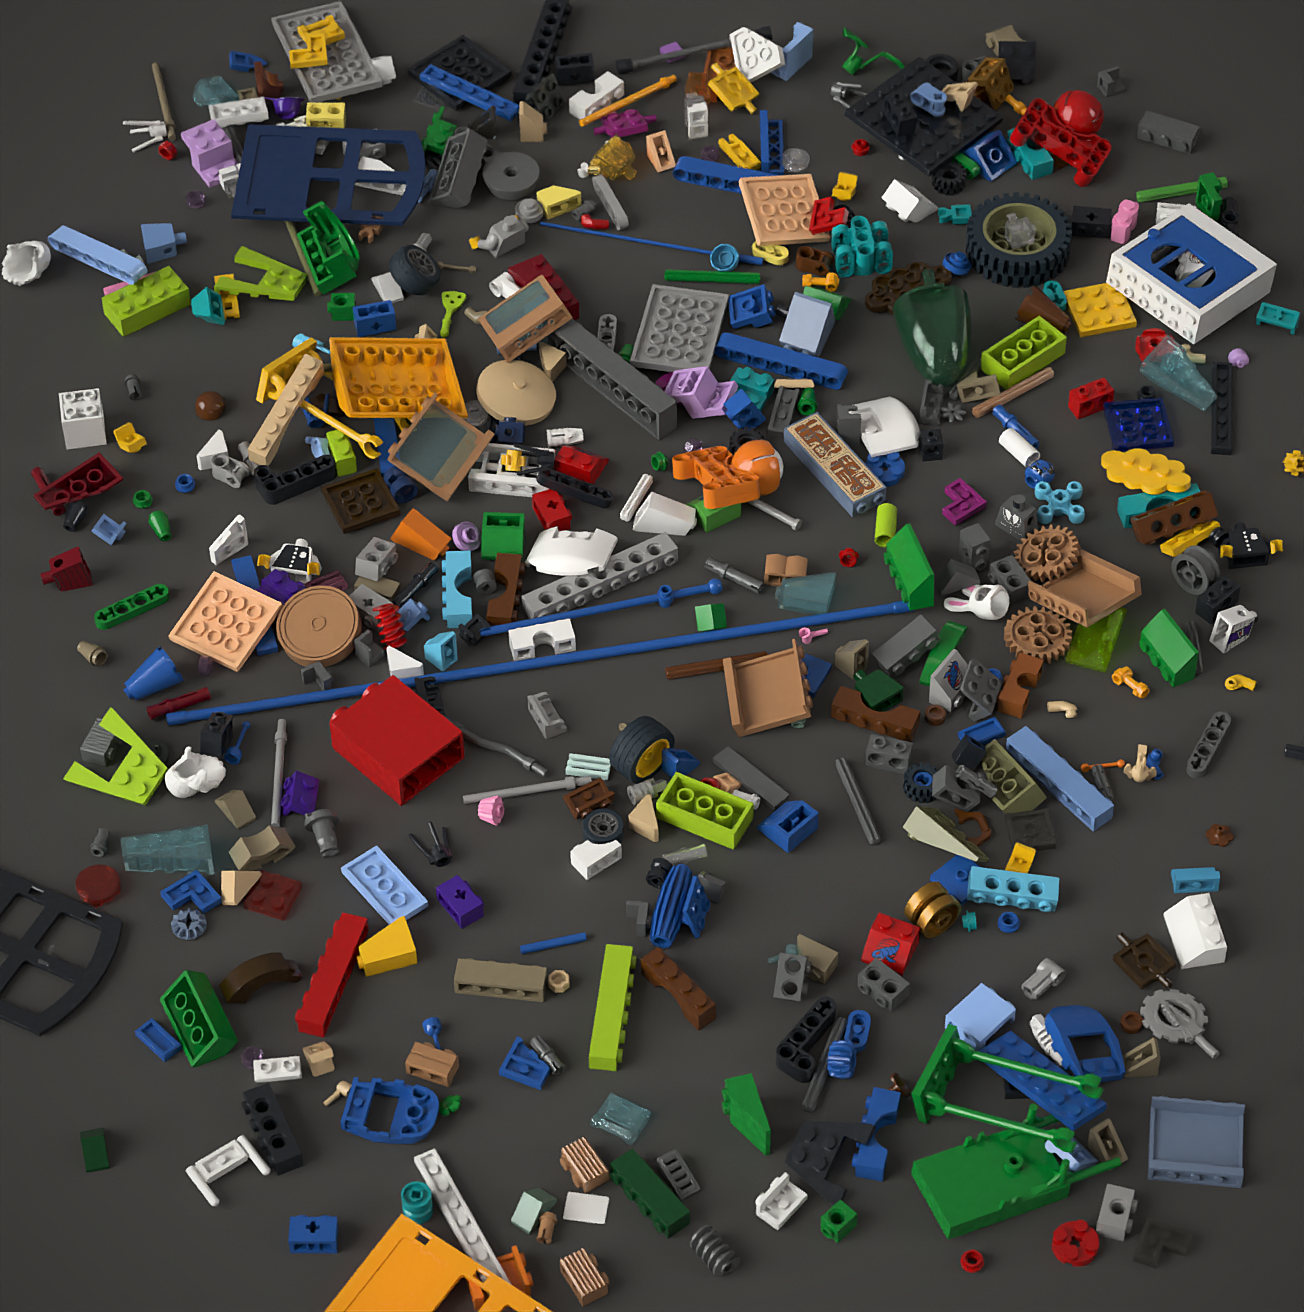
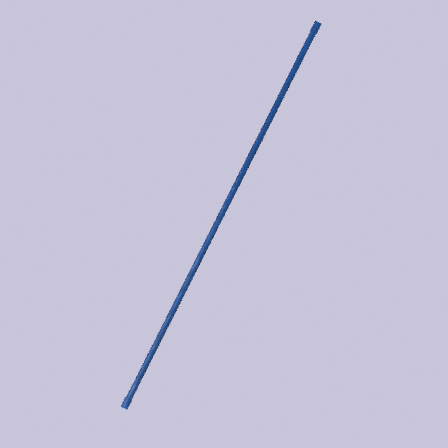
M896 601L890 604L401 678L399 680L409 688L415 687L414 678L433 676L436 678V681L433 683H444L886 614L913 612L914 610L910 611L907 604L903 603V601ZM373 683L193 711L166 713L168 726L209 719L212 712L236 715L360 696Z

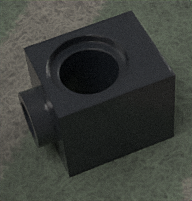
M941 429L921 430L919 447L922 461L943 460L944 443Z

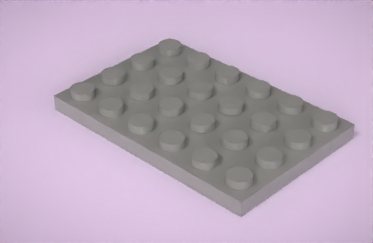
M652 284L630 364L637 368L667 372L708 366L710 369L728 305L729 294Z

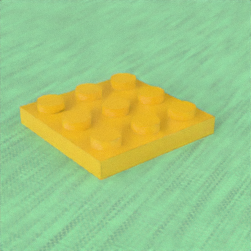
M1108 283L1063 291L1067 299V309L1080 338L1133 328L1137 325L1136 318L1126 296Z

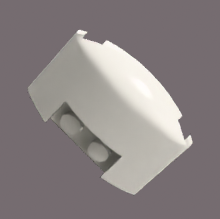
M886 397L854 404L858 407V410L849 412L850 414H861L860 437L871 457L918 447L919 441L917 440L918 437L920 438L918 423L908 407L898 399Z
M558 526L549 528L539 534L525 561V565L529 567L532 564L536 566L537 571L552 575L588 574V569L598 566L599 571H602L618 539L616 536L600 529H596L594 533L586 531H558Z

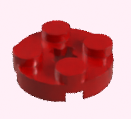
M1146 329L1142 335L1137 336L1135 350L1143 362H1168L1175 350V340L1171 334L1169 337L1162 329Z
M1081 1219L1061 1224L1054 1230L1052 1251L1060 1262L1064 1264L1067 1262L1075 1267H1081L1095 1259L1099 1249V1237L1086 1221ZM1072 1240H1077L1080 1242V1247L1071 1246L1070 1243H1072Z

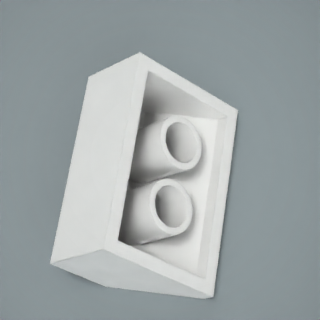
M1209 893L1187 896L1164 912V918L1181 969L1225 962L1227 945Z

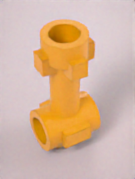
M828 273L826 278L812 277V274L803 275L802 286L822 285L825 286L827 291L834 292L839 287V278L836 273Z
M1125 666L1114 671L1112 680L1115 684L1120 685L1124 682L1133 689V694L1141 699L1148 695L1150 691L1148 686L1142 682L1138 683L1131 678L1133 673L1129 667Z

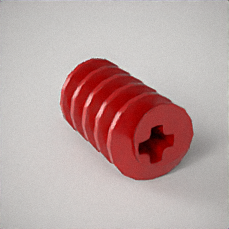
M388 603L374 607L373 611H379L380 613L374 618L381 619V622L376 626L383 627V630L378 632V634L385 635V638L380 640V642L387 643V646L383 649H386L388 646L397 648L407 642V638L402 637L405 634V630L400 629L403 626V622L398 621L401 619V614L396 613L399 611V606Z

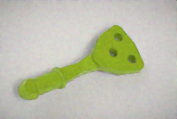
M457 291L442 293V303L447 312L442 320L441 337L446 338L449 335V328L452 323L451 316L463 305L466 300L465 293Z

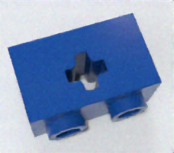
M391 300L353 307L354 325L358 337L396 330L395 312Z
M306 1215L290 1217L288 1238L290 1253H337L339 1234L337 1217L323 1215L321 1217H309Z

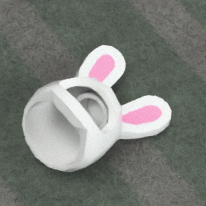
M977 584L962 589V593L968 596L969 600L949 597L944 601V607L950 611H971L979 618L986 620L1002 618L1009 607L1008 592L1002 585L998 584L981 586Z

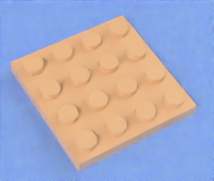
M811 174L740 178V189L758 246L829 242V231L812 235L809 231L814 201L819 200Z
M213 571L168 637L171 641L239 672L280 613L283 605L275 599Z

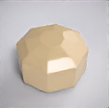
M554 970L548 976L549 988L553 992L562 993L569 988V975L565 971Z

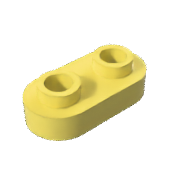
M757 241L752 245L753 255L763 258L764 261L775 265H783L789 259V251L783 246H758Z

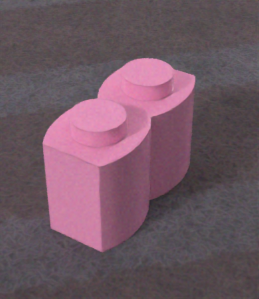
M1125 199L1120 203L1118 213L1114 215L1112 220L1111 241L1121 244L1128 242L1131 231L1137 224L1139 209L1137 202Z

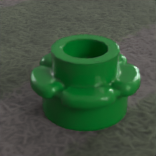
M661 452L652 455L651 464L655 471L661 470V472L665 470L669 464L668 457Z
M139 490L134 494L133 503L137 508L144 509L152 504L153 498L148 491Z

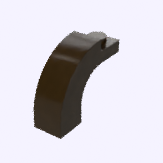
M281 952L267 953L249 959L237 966L224 978L219 987L227 1003L245 1004L251 995L265 984L275 981L298 983L303 976L294 960L284 959Z

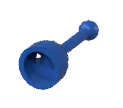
M248 721L242 723L243 729L236 745L228 747L224 754V760L229 764H239L242 758V751L239 749L246 730L251 726Z
M438 1017L428 1018L422 1023L424 1031L427 1035L433 1036L436 1049L441 1050L437 1036L441 1032L440 1019Z

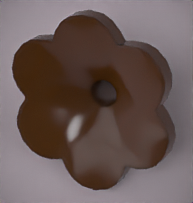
M1213 824L1211 829L1206 831V837L1209 838V843L1213 846L1226 847L1228 842L1233 840V834L1226 825Z
M894 1072L890 1076L894 1085L888 1088V1090L901 1092L904 1097H908L911 1094V1090L908 1088L906 1081Z

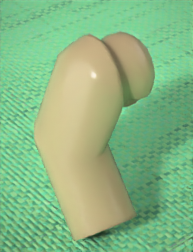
M1066 701L1047 702L1048 712L1066 711L1065 715L1067 718H1076V710H1078L1076 705Z

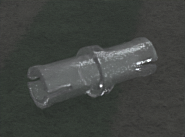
M705 844L687 849L682 847L679 851L662 854V858L671 862L673 866L681 863L686 865L689 864V861L707 858Z

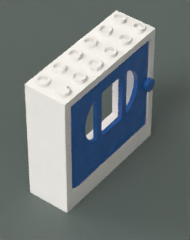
M1188 203L1112 253L1106 283L1189 342L1195 344L1269 294L1277 264ZM1166 246H1180V248L1156 264L1152 263L1151 256ZM1187 251L1207 263L1180 282L1175 281L1160 270ZM1214 269L1216 277L1209 285L1199 288L1185 287L1209 270Z

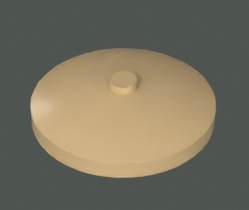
M506 360L492 363L481 373L477 384V397L482 407L494 418L501 421L504 420V417H516V421H525V425H532L544 420L551 413L556 400V390L551 379L538 367L519 360H511L509 363Z

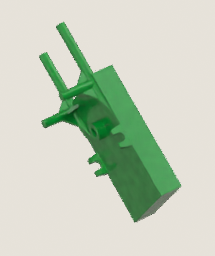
M1031 1104L1026 1119L1021 1123L1043 1128L1060 1121L1053 1115L1043 1118L1037 1117L1038 1106ZM1005 1129L985 1136L983 1131L979 1132L978 1137L972 1139L971 1136L966 1137L962 1145L913 1162L911 1175L945 1236L950 1240L1068 1198L1071 1183L1117 1168L1122 1163L1120 1158L1117 1157L1073 1173L1069 1171L1070 1161L1068 1159H1063L1061 1166H1059L1054 1155L1046 1150V1142L1043 1138Z

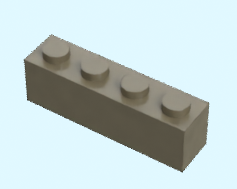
M458 958L454 976L455 993L544 1002L547 985L546 967Z

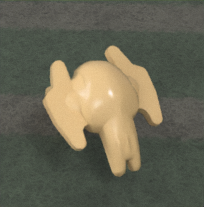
M1138 744L1136 765L1131 766V764H1127L1124 767V773L1127 774L1128 778L1132 779L1133 777L1138 783L1145 780L1149 781L1156 777L1157 774L1155 767L1148 768L1146 766L1147 745Z

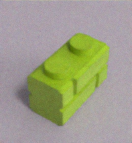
M339 430L326 433L328 450L335 459L337 476L357 472L356 457L349 437Z

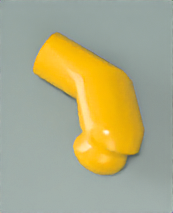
M1240 674L1233 675L1225 681V686L1229 690L1244 687L1253 691L1257 684V681Z

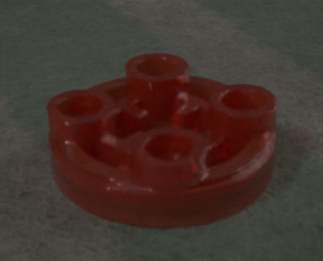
M97 864L89 866L82 870L76 879L77 893L83 901L90 903L91 906L100 907L103 903L112 900L120 893L119 875L112 867Z

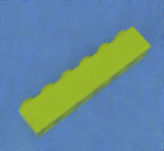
M606 944L589 1052V1069L616 1071L617 1063H622L623 1049H620V1043H625L626 1030L622 1029L623 1025L628 1023L629 1012L625 1011V1009L631 1003V993L628 992L629 987L633 988L634 974H631V969H636L637 956H633L632 946Z

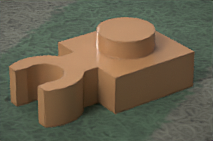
M373 216L372 219H383V217ZM361 224L359 241H362L364 237H368V243L371 244L374 240L373 234L379 235L384 225Z

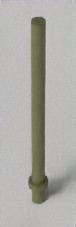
M284 221L305 273L308 274L307 278L314 295L319 297L322 295V292L316 286L296 235L298 232L293 221Z

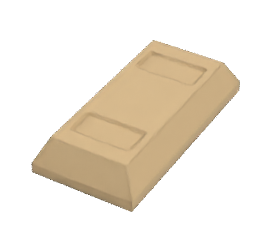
M776 379L774 387L813 388L814 383L812 379Z

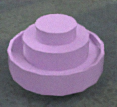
M462 522L455 526L452 537L457 548L461 551H473L479 547L481 535L474 524Z

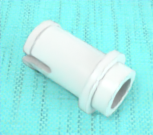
M734 790L732 795L754 803V809L757 810L760 804V797H757V794L750 795Z

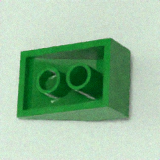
M752 1073L725 1079V1089H722L724 1100L722 1101V1109L724 1115H728L731 1124L765 1156L770 1155L771 1130Z

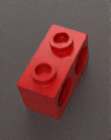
M1105 377L1070 390L1068 407L1078 420L1113 406L1114 389Z

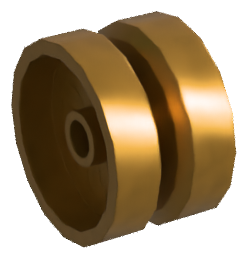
M934 881L921 887L913 894L907 902L904 915L913 925L920 927V932L926 938H934L944 933L953 925L961 912L962 905L953 895H949L947 889L940 882Z

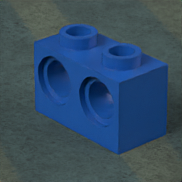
M742 389L723 403L727 408L725 414L738 429L748 427V430H751V427L756 428L766 420Z

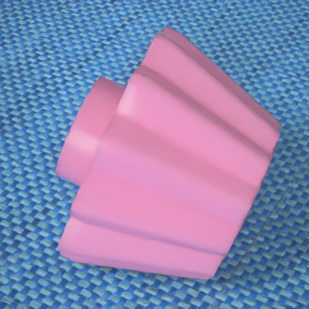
M493 796L482 799L478 808L479 818L496 826L498 823H501L504 815L502 797Z

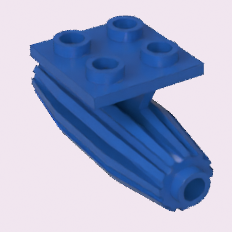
M684 864L674 865L661 886L652 915L650 942L662 949L669 948L672 945L682 923L690 926L694 937L699 938L701 930L705 927L706 913L710 910V900L707 899L704 887L701 885L698 876H693L692 878V871Z

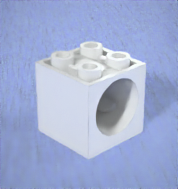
M99 388L59 393L61 421L66 448L74 449L106 445L104 413Z

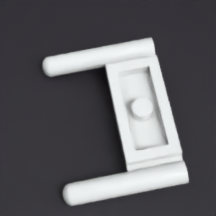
M241 1135L236 1141L234 1139L195 1163L196 1165L189 1166L186 1172L212 1206H217L219 1199L208 1186L209 1183L246 1162L249 1157L263 1175H268L271 1169L245 1135Z

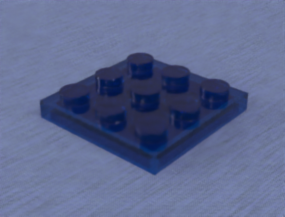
M1163 397L1103 403L1113 451L1174 446V439Z

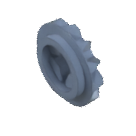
M189 908L187 911L180 910L178 915L173 916L171 927L177 937L189 940L197 938L204 933L207 921L205 915L201 914L198 909L194 911ZM188 919L192 921V923L189 926V929L186 926Z

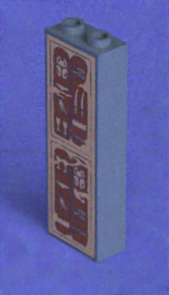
M818 412L784 428V443L852 517L862 514L866 510L886 501V486Z

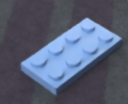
M378 846L373 847L341 867L342 874L389 925L402 916H405V919L408 920L428 907V901Z

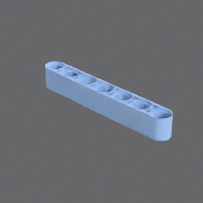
M64 225L48 236V241L55 250L131 285L148 272L144 263L139 259Z

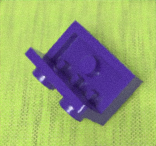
M297 770L291 777H287L283 786L285 795L281 801V806H283L282 815L287 816L290 811L304 816L306 813L314 812L319 779Z

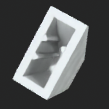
M651 492L635 514L633 530L660 534L666 532L671 535L685 536L696 525V509Z

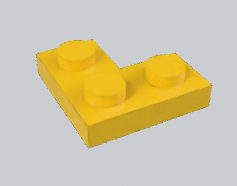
M325 33L306 35V49L289 50L291 69L328 65Z

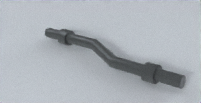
M443 715L463 732L464 738L475 745L505 753L523 764L525 769L534 771L544 778L548 776L549 770L539 765L534 758L526 757L509 745L482 739L467 730L465 725L459 721H453Z

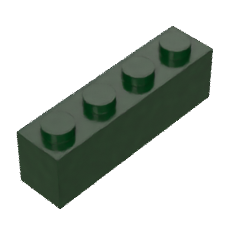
M633 1148L610 1163V1178L613 1183L620 1185L624 1189L626 1197L638 1205L644 1217L648 1216L651 1219L654 1228L659 1233H663L667 1238H670L690 1224V1211Z

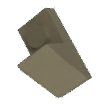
M975 371L957 384L962 403L1001 395L996 374L979 378L977 371Z

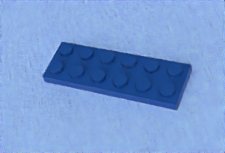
M1012 1031L978 1050L979 1052L1069 1075ZM983 1062L1072 1131L1098 1116L1107 1108V1103L1101 1098L1093 1099L1087 1097L1075 1086Z

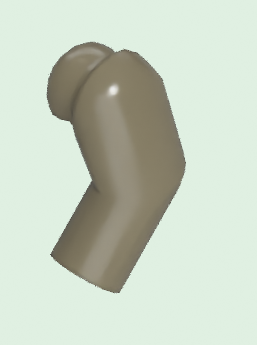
M468 307L464 314L475 324L480 325L481 323L478 318L488 311L476 312L473 308Z

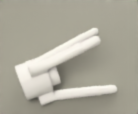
M123 121L124 125H149L148 128L130 130V133L150 131L151 137H155L133 148L132 152L141 150L155 142L163 141V137L167 136L164 121Z

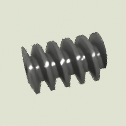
M706 1224L694 1234L690 1247L696 1251L699 1257H702V1261L707 1264L710 1270H713L716 1277L726 1276L739 1266L740 1258H734L735 1252L733 1250L728 1251L730 1246L723 1244V1238H717L718 1233L711 1231L712 1226Z

